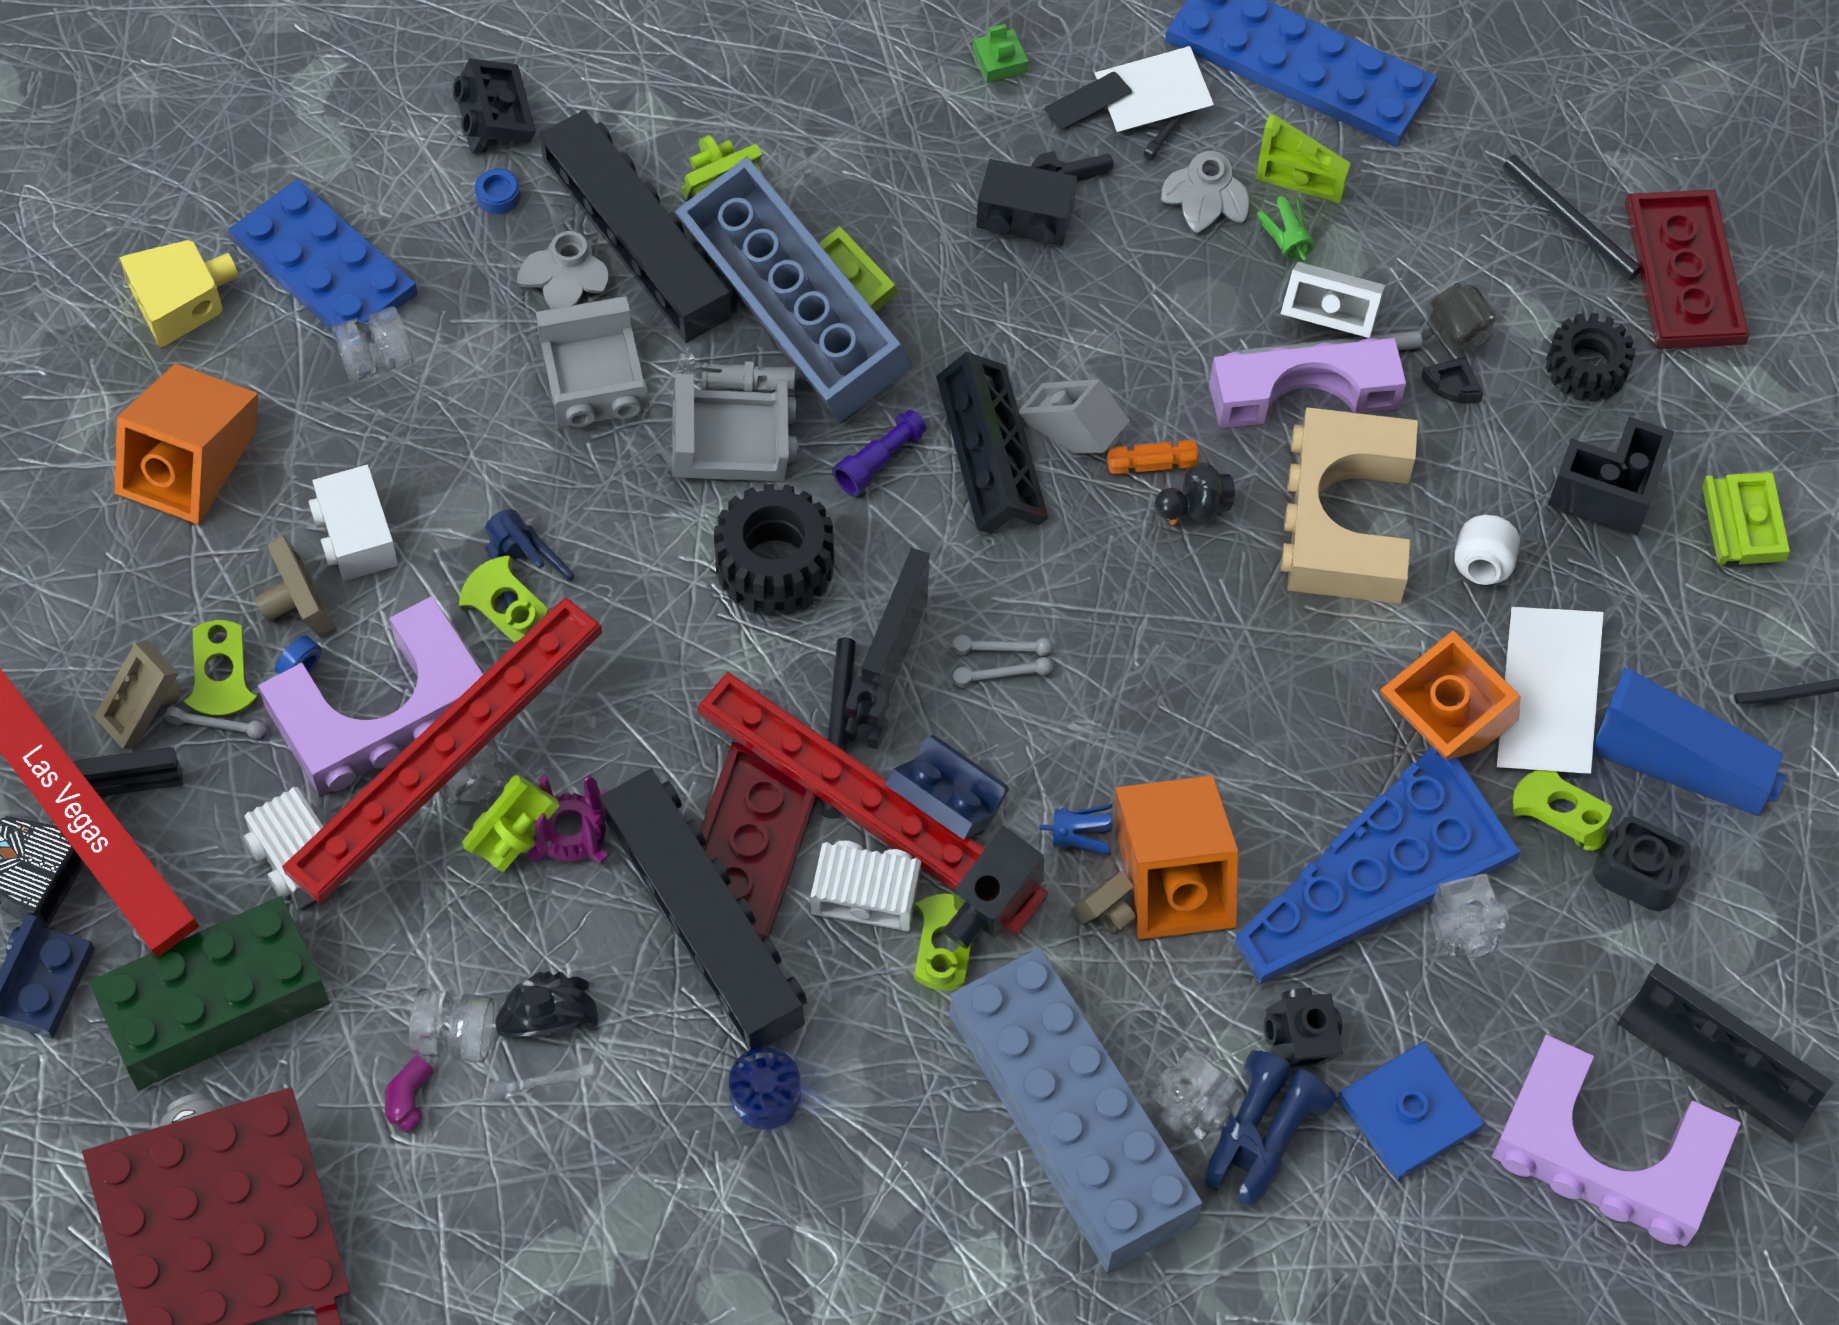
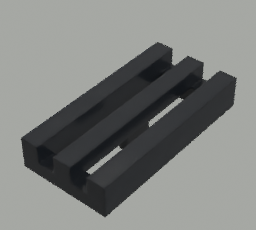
M174 747L73 761L100 797L183 785L182 768Z

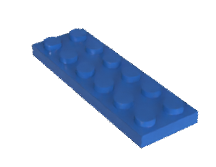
M1187 0L1166 30L1165 42L1179 48L1190 46L1193 54L1396 147L1434 90L1438 77L1268 0Z

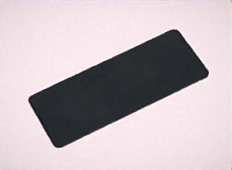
M1111 72L1046 106L1045 110L1057 125L1063 129L1131 94L1132 90L1116 72Z

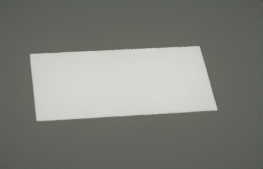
M1526 607L1511 608L1505 681L1521 696L1519 720L1499 736L1497 767L1591 774L1603 612Z

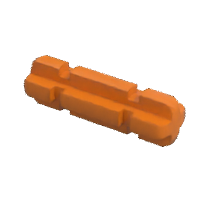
M1194 440L1177 441V446H1171V442L1133 445V450H1128L1127 446L1110 447L1107 451V465L1111 474L1129 473V468H1134L1135 472L1172 469V464H1178V468H1189L1198 464L1199 459L1198 446Z

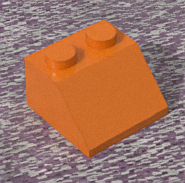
M1454 630L1380 689V694L1446 761L1483 750L1519 720L1521 696Z

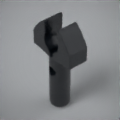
M1055 151L1038 156L1031 167L1077 176L1078 179L1113 170L1114 162L1111 155L1104 154L1065 163L1058 160Z

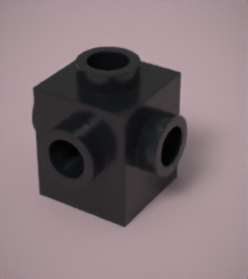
M1311 988L1292 989L1281 993L1282 1000L1265 1009L1266 1016L1263 1027L1266 1041L1269 1045H1272L1273 1054L1289 1062L1291 1068L1322 1065L1343 1054L1340 1041L1342 1019L1338 1009L1334 1008L1331 993L1313 995Z

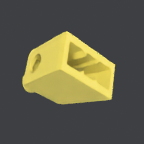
M189 240L119 257L127 284L159 348L168 345L220 315L223 308L217 287L239 278L236 266L229 253L204 262L195 243Z

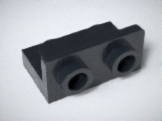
M469 58L461 75L455 78L453 98L459 104L462 116L461 129L463 135L467 136L471 153L481 154L489 139L530 143L536 130L518 64Z

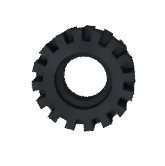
M1583 313L1575 315L1573 322L1570 318L1563 321L1561 328L1558 327L1555 331L1546 358L1548 360L1546 369L1547 373L1552 372L1550 378L1552 383L1556 385L1562 381L1560 391L1567 395L1570 389L1576 391L1574 399L1581 401L1584 393L1589 394V400L1593 402L1598 401L1600 393H1602L1605 399L1612 397L1614 390L1619 392L1627 380L1635 356V348H1632L1634 342L1632 336L1624 337L1626 328L1622 324L1617 328H1613L1614 319L1608 316L1604 323L1598 321V313H1591L1587 321ZM1578 349L1597 351L1606 358L1607 364L1601 366L1585 364L1573 352Z

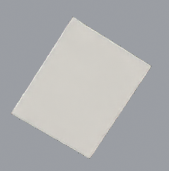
M1190 46L1095 72L1097 80L1111 72H1116L1132 90L1131 94L1107 106L1117 132L1214 105Z

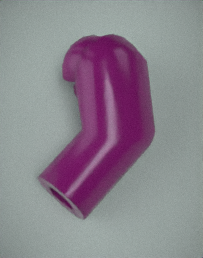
M415 1055L387 1084L384 1091L385 1117L390 1124L395 1123L401 1132H410L421 1122L422 1111L414 1106L415 1092L434 1073L432 1067L418 1055Z

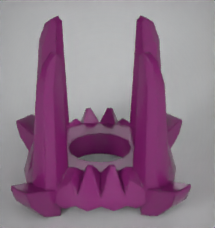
M542 775L538 779V787L553 796L548 778ZM592 776L585 777V796L575 792L572 795L567 792L561 796L557 795L554 798L559 803L558 809L548 820L544 813L539 816L535 824L534 837L536 846L526 853L533 862L543 861L548 857L560 861H577L590 857L593 861L601 863L609 856L600 847L605 837L606 823L599 796L608 792V790L604 788L600 792L595 778ZM565 815L580 817L582 819V830L574 836L561 835L555 829L556 822Z

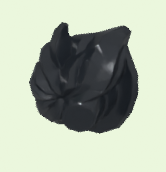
M550 971L535 973L532 977L516 985L503 1000L495 1021L497 1035L506 1038H531L555 1034L584 1024H590L592 1027L598 1026L599 1020L595 1001L582 991L589 988V982L580 977L568 978L560 971L554 975Z

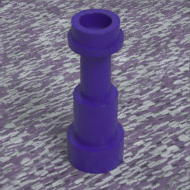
M908 410L905 413L899 414L895 419L897 426L879 441L872 440L854 456L847 455L832 468V473L838 485L851 496H858L872 484V477L891 462V455L908 440L918 442L922 438V434L927 431V426L918 413Z

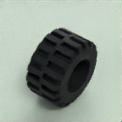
M765 484L763 491L756 492L754 487L745 490L742 500L736 496L728 502L729 511L722 510L720 512L718 526H715L714 529L716 574H719V583L722 589H729V598L736 604L744 600L746 610L755 613L758 607L763 608L765 615L775 616V610L784 609L785 615L795 613V606L801 604L804 608L813 604V594L821 597L827 589L826 581H831L833 576V524L831 517H826V508L821 502L812 504V495L806 491L799 495L795 494L794 486L784 485L783 490L774 489V484ZM772 540L790 543L798 549L790 556L781 559H766L751 551L755 546Z

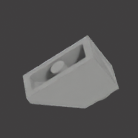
M1101 379L1042 383L1019 409L1021 421L1073 453H1104L1108 451L1110 447H1113L1118 442L1119 433L1130 422Z

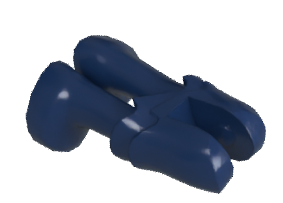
M1252 1050L1244 1063L1243 1071L1250 1080L1245 1098L1235 1118L1232 1113H1229L1226 1126H1222L1219 1142L1209 1160L1205 1175V1184L1209 1188L1219 1191L1226 1178L1231 1174L1234 1165L1249 1172L1244 1178L1243 1185L1236 1199V1202L1246 1207H1252L1258 1203L1277 1178L1276 1174L1282 1168L1281 1159L1286 1148L1308 1114L1319 1116L1326 1114L1337 1099L1335 1092L1317 1076L1306 1070L1298 1069L1288 1086L1286 1095L1263 1140H1261L1257 1128L1273 1098L1288 1080L1292 1068L1285 1059L1257 1050Z

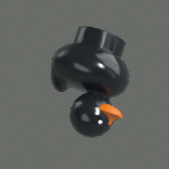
M1204 462L1198 463L1186 470L1182 492L1176 488L1163 489L1158 493L1154 503L1158 515L1169 520L1171 525L1177 524L1184 513L1192 521H1209L1218 511H1229L1232 508L1235 499L1234 481L1230 474H1219L1218 470L1212 465Z

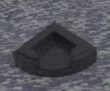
M1466 357L1423 368L1421 378L1440 397L1457 403L1481 402L1483 391Z

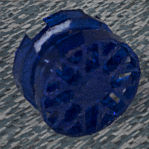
M758 1047L741 1055L734 1062L729 1073V1098L734 1114L744 1124L755 1129H774L785 1125L795 1116V1111L799 1103H801V1074L796 1062L787 1053L773 1047ZM759 1052L763 1053L764 1058L756 1059V1054ZM767 1053H774L776 1055L773 1058H769ZM753 1055L752 1061L745 1060L746 1057ZM781 1056L784 1057L783 1062L778 1060Z

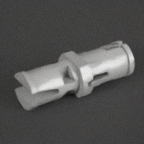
M745 361V365L703 363L702 390L774 393L777 380H787L788 395L795 396L796 366L759 367L755 366V361Z

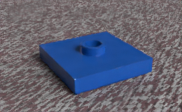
M1424 1042L1342 1089L1337 1097L1397 1181L1478 1133L1484 1125Z

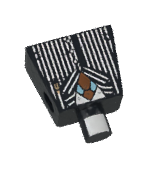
M10 816L0 819V909L21 922L24 921L28 913L39 916L43 926L48 928L85 863L57 826Z

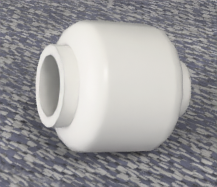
M1481 515L1468 520L1460 531L1455 548L1454 561L1458 571L1470 581L1481 585H1491L1506 580L1516 566L1520 550L1519 533L1508 520L1499 516Z

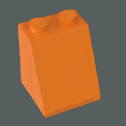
M177 363L172 365L117 416L114 494L199 524L206 516L256 432L259 393Z
M1213 775L1115 787V826L1124 873L1134 885L1128 891L1131 909L1136 916L1133 920L1137 939L1142 940L1237 928L1238 849Z

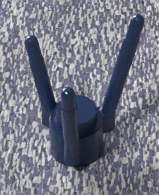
M507 509L498 512L487 522L485 532L491 542L485 547V550L491 559L503 556L518 559L526 554L537 568H542L545 563L540 557V553L565 579L572 580L574 578L573 572L538 537L532 526H526L516 510ZM512 591L502 593L507 609L510 604L515 602Z

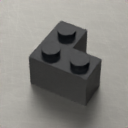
M1629 417L1616 453L1571 438L1548 506L1638 535L1649 509L1674 431Z

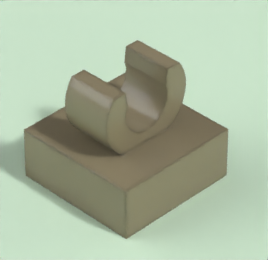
M1120 871L1107 878L1070 909L1082 924L1099 916L1102 924L1112 934L1116 930L1122 929L1136 917L1132 909L1120 899L1134 885L1123 871Z

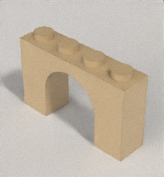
M1306 407L1303 424H1294L1291 439V452L1299 453L1298 464H1290L1287 491L1295 492V504L1287 503L1284 519V531L1292 532L1291 544H1283L1280 571L1289 572L1287 591L1401 604L1408 580L1410 539L1361 534L1347 530L1335 523L1326 514L1320 503L1319 495L1330 485L1346 479H1366L1409 484L1416 458L1418 420Z

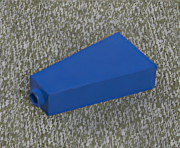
M1625 667L1604 713L1593 743V755L1756 816L1759 815L1767 800L1776 802L1786 775L1778 772L1783 753Z

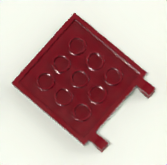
M292 1087L82 1150L128 1325H254L310 1306H314L318 1325H343L336 1298L351 1294Z

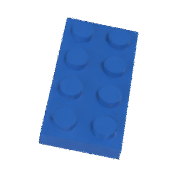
M296 179L228 229L232 242L348 346L418 294L416 283L299 179Z

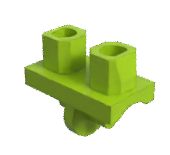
M710 135L700 138L699 148L701 153L689 157L690 164L695 171L685 175L686 185L682 186L680 191L686 201L690 200L746 156L762 174L758 165L762 153L757 143L734 153V147L730 140L717 145Z
M514 775L505 785L504 792L487 812H483L474 822L473 829L462 841L463 847L470 853L483 857L495 868L504 872L520 852L528 853L535 845L533 837L535 836L537 819L544 813L548 820L558 809L559 803L556 798L520 775Z

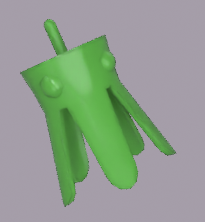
M1280 195L1277 198V205L1284 221L1285 232L1264 211H1258L1257 215L1262 222V226L1275 239L1285 260L1293 261L1302 258L1303 261H1306L1305 255L1313 250L1316 242L1306 229L1300 197L1296 199L1301 226L1286 197Z

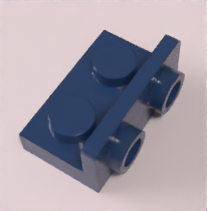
M931 735L924 740L914 760L893 768L885 783L891 790L963 840L990 826L1009 791V787L935 735Z
M28 913L21 927H16L10 934L6 946L7 956L0 969V1023L53 1039L95 949L92 942L45 928L39 916Z

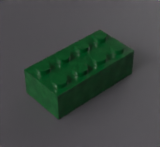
M282 895L182 939L158 958L154 953H151L88 981L137 1091L330 1004L321 977Z

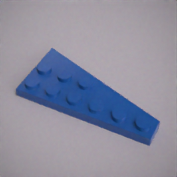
M1430 745L1429 750L1416 763L1413 762L1401 773L1400 778L1383 795H1379L1329 844V848L1314 863L1311 862L1299 874L1298 879L1280 896H1276L1237 934L1235 945L1261 985L1517 861L1520 851L1459 759L1454 758L1446 761Z

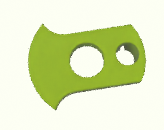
M510 556L497 557L480 565L467 578L460 593L459 607L462 611L467 609L480 611L516 644L550 610L514 577L512 573L513 559ZM507 591L517 593L518 600L509 605L505 614L495 611L494 605L499 595ZM528 617V619L525 622L521 623L523 619Z
M214 620L194 627L192 631L195 683L192 693L183 702L194 711L210 717H228L241 713L258 699V696L251 693L246 687L242 625L227 620ZM219 632L227 633V637L222 643L217 644L210 641ZM217 656H225L231 659L234 666L230 677L223 681H213L206 675V665L212 658Z
M1533 771L1518 783L1513 795L1512 809L1514 817L1521 815L1535 817L1574 838L1576 845L1579 847L1583 843V849L1594 851L1605 845L1606 829L1611 821L1612 806L1564 781L1557 771ZM1566 799L1575 804L1576 808L1566 813L1557 812L1549 804L1554 800Z
M936 894L926 897L915 903L914 907L920 913L924 922L914 979L931 989L943 991L957 990L965 985L972 943L967 949L959 946L953 952L945 948H934L932 944L933 937L943 931L958 911L954 907L953 894ZM938 967H943L947 969V971L937 972L934 969Z

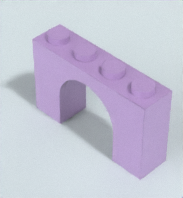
M433 596L389 618L395 643L418 677L416 688L410 699L392 714L378 719L359 720L338 713L326 702L303 663L258 685L265 709L319 797L330 791L337 792L347 788L357 777L374 768L387 767L483 675Z
M1546 1034L1492 1154V1158L1501 1161L1503 1167L1511 1173L1524 1177L1531 1175L1550 1184L1552 1190L1569 1199L1581 1198L1598 1206L1605 1216L1620 1222L1630 1221L1646 1228L1649 1234L1658 1241L1671 1245L1680 1244L1687 1247L1700 1226L1741 1122L1695 1101H1691L1679 1121L1665 1158L1662 1161L1640 1171H1621L1607 1167L1595 1160L1582 1147L1575 1134L1572 1120L1575 1100L1594 1056Z

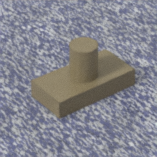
M284 536L267 544L283 581L255 597V602L265 619L271 622L296 607L302 620L320 638L336 630L337 627L302 555Z
M150 641L135 643L94 718L122 749L137 747L159 707L172 705L178 701L180 687L176 677L179 673Z

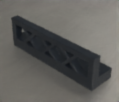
M966 351L940 372L936 378L977 530L991 534L1013 517L1040 525L1049 517L1006 365ZM985 375L992 377L995 389L986 380ZM996 413L1005 422V426L999 421V419L996 416ZM1007 452L1015 459L1016 465L1007 456ZM1017 489L1026 498L1027 504L1020 502Z
M1658 963L1650 971L1642 988L1617 1023L1790 1143L1796 1138L1834 1083Z

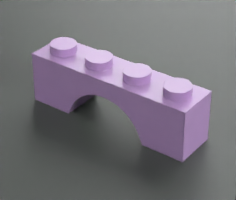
M1366 338L1359 342L1342 344L1320 343L1313 347L1295 349L1279 347L1266 352L1247 354L1232 352L1224 356L1214 357L1209 382L1219 429L1265 424L1271 405L1280 396L1296 389L1314 388L1327 391L1342 399L1353 413L1360 414L1400 409L1406 387L1395 338L1381 340Z

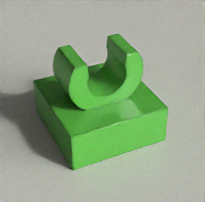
M1006 24L988 28V36L973 39L972 51L987 83L1028 72L1029 61L1015 30H1007Z

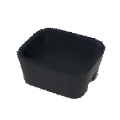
M1633 816L1626 817L1607 837L1606 843L1595 861L1593 875L1596 882L1604 888L1647 909L1660 912L1669 909L1677 898L1689 871L1691 847L1684 839Z

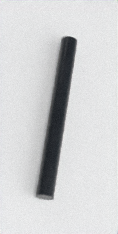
M1512 155L1506 160L1503 165L1504 170L1629 281L1638 276L1642 267L1516 155Z
M847 637L839 638L836 643L828 741L844 752L847 749L845 729L849 717L845 716V706L852 687L856 647L855 640ZM822 800V816L827 818H838L841 816V812Z

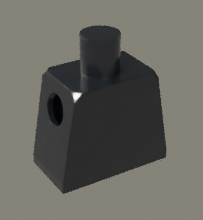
M1003 825L953 892L954 907L958 912L943 929L945 934L965 949L970 946L982 930L991 937L995 938L1044 881V855ZM985 896H991L995 898L990 901L981 900V898Z

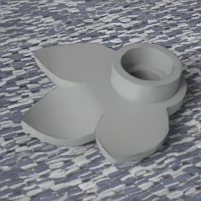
M1208 150L1198 153L1191 160L1189 167L1170 174L1162 188L1161 202L1172 205L1182 204L1184 219L1194 234H1199L1207 229L1220 214L1242 224L1249 210V195L1246 187L1232 176L1233 169L1229 159L1217 151ZM1211 165L1216 167L1219 173L1215 176H1207L1202 169L1205 166Z
M574 231L559 233L553 238L547 250L530 254L522 263L517 275L518 286L543 288V296L550 309L577 305L584 291L604 293L609 279L606 265L593 256L590 243L580 233ZM569 254H574V255H575V256H572V257H565L566 255H569Z

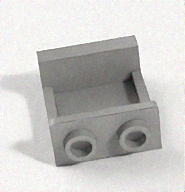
M627 296L536 312L539 339L558 428L568 426L583 427L596 421L612 418L627 419L640 413L649 412L648 390L646 381L643 379L633 336Z
M675 373L672 395V477L784 482L787 464H795L797 455V437L788 436V425L795 424L796 398L788 397L787 380H777L774 393L694 390V374Z

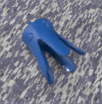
M1113 804L1079 811H1069L1067 808L1055 809L1054 826L1040 825L1039 829L1053 830V848L1060 847L1061 849H1066L1068 846H1074L1111 855V848L1108 843L1078 834L1110 831L1112 828V817L1109 814L1090 813L1110 809Z

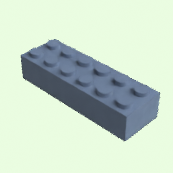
M747 156L675 210L695 242L700 244L710 261L727 278L734 291L840 423L913 368L901 343Z
M1041 947L951 992L950 1019L1106 1273L1115 1270L1197 1224L1203 1202Z

